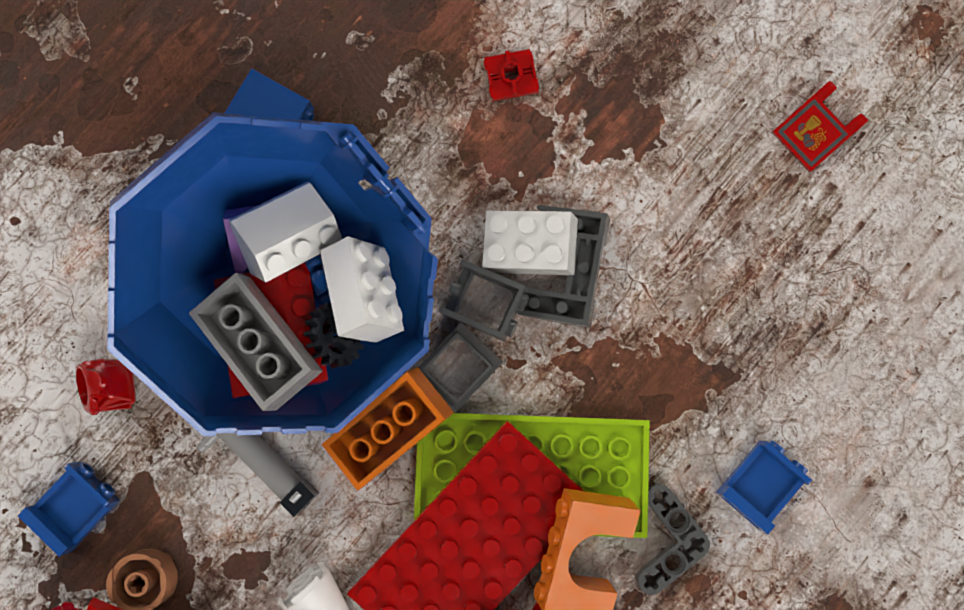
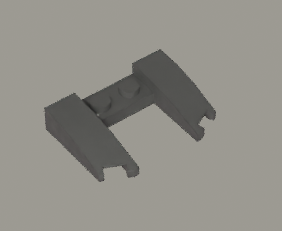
M538 205L536 208L539 211L572 212L578 219L574 275L567 276L564 293L526 287L528 290L526 294L529 295V300L524 311L519 310L518 315L591 329L596 303L594 297L603 247L606 246L610 217L608 213Z

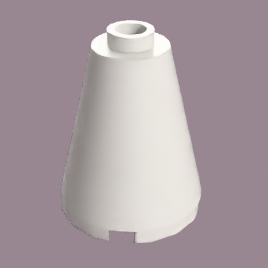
M324 562L317 563L320 567L319 569L314 570L310 567L298 576L287 587L286 591L289 595L284 600L280 596L278 600V605L282 610L350 609L328 566Z

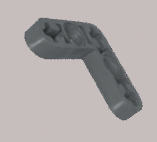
M659 483L648 487V506L670 532L675 541L644 565L637 573L636 581L639 588L649 595L661 592L703 558L710 549V541L707 535L667 486ZM655 490L658 492L664 491L666 493L663 496L664 501L669 506L674 502L675 506L666 510L659 502L653 503L652 500L655 498L653 492ZM666 510V512L662 516L660 512ZM680 512L684 515L685 522L682 527L675 529L671 527L669 519L673 513ZM692 537L696 539L701 538L702 540L699 542L701 548L698 551L691 548L686 552L691 556L687 560L685 555L678 550V547L682 546L686 550L692 545L690 541ZM670 554L679 555L681 560L680 566L675 570H670L665 565V560ZM657 564L668 574L666 578L661 573L655 577L656 585L653 587L649 584L643 585L646 582L644 577L646 574L649 573L651 576H654L659 572L655 567Z

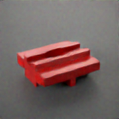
M530 49L511 53L508 50L505 51V54L484 57L483 63L492 102L537 94L539 92L533 54ZM517 71L518 76L516 79H506L505 73Z

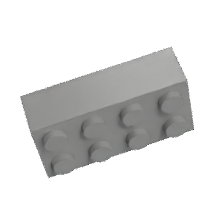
M235 273L189 312L190 316L262 411L278 410L323 372L251 277Z

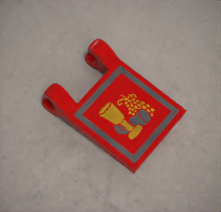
M828 81L771 132L809 173L868 122V119L861 113L844 126L822 103L837 89L836 85L831 81Z

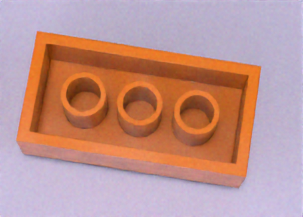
M416 367L406 372L338 433H334L321 445L356 490L359 491L448 419L454 412L422 371Z

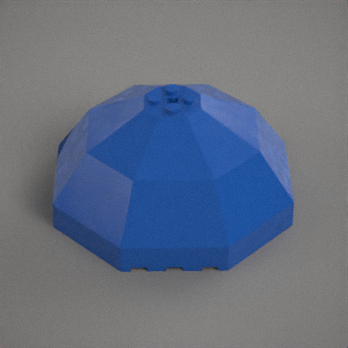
M213 112L110 201L107 350L202 436H216V433L262 435V432L306 434V431L338 433L429 351V324L432 321L434 302L432 297L434 279H436L438 263L436 256L429 252L432 218L398 177L390 180L387 178L389 174L386 171L390 167L354 124ZM366 180L373 186L363 189L358 182ZM305 182H310L333 213L342 239L349 236L385 248L390 259L389 267L392 279L396 285L395 293L398 306L403 315L404 331L376 343L360 340V343L365 347L363 350L357 351L360 358L353 360L351 365L331 369L330 364L326 365L327 381L322 384L305 386L278 410L262 411L251 395L232 399L227 363L190 316L189 312L215 291V279L235 274L223 221L225 210L260 205ZM247 267V269L244 271V273L250 272L249 269H248V267ZM314 297L315 306L318 309V306L322 305L323 302L322 300L317 301Z

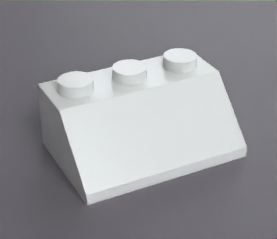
M305 182L228 220L250 274L264 282H268L321 254L320 250L342 240L333 213L310 182Z

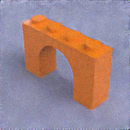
M564 488L561 499H558L556 503L554 527H551L549 530L548 551L542 557L540 581L534 587V598L541 610H613L618 593L609 580L573 574L569 571L568 565L574 548L590 536L603 534L633 538L641 510L630 498Z

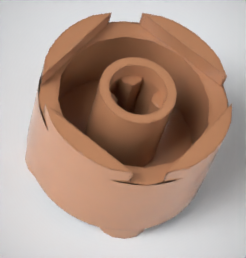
M142 549L119 560L108 574L106 582L108 598L112 604L115 603L123 610H153L173 596L178 582L177 568L170 554L157 549Z

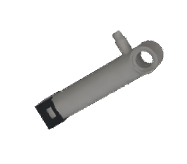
M216 433V436H205L197 445V450L203 453L221 438L281 500L279 503L293 517L299 515L320 494L306 479L302 480L259 435Z

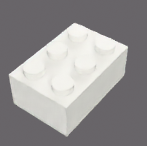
M486 211L482 268L494 273L574 275L578 219L572 212Z
M348 236L320 250L338 336L376 343L404 331L403 315L398 306L395 293L396 285L392 279L389 267L390 259L384 247Z

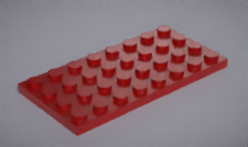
M507 420L350 588L347 595L364 610H494L547 553L549 530L551 527H554L556 520V503L558 499H561L564 488L578 491L584 490Z

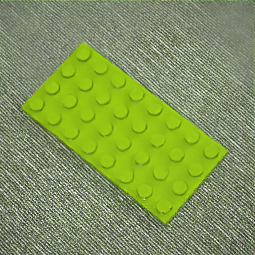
M454 413L417 443L414 520L508 420L585 492L630 498L641 510L633 538L648 537L650 420ZM603 534L593 535V536H602V537H619V536L603 535Z

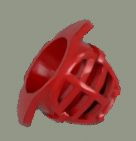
M101 358L84 361L76 366V384L82 406L90 415H98L100 412L132 408L136 401L133 373L119 360Z

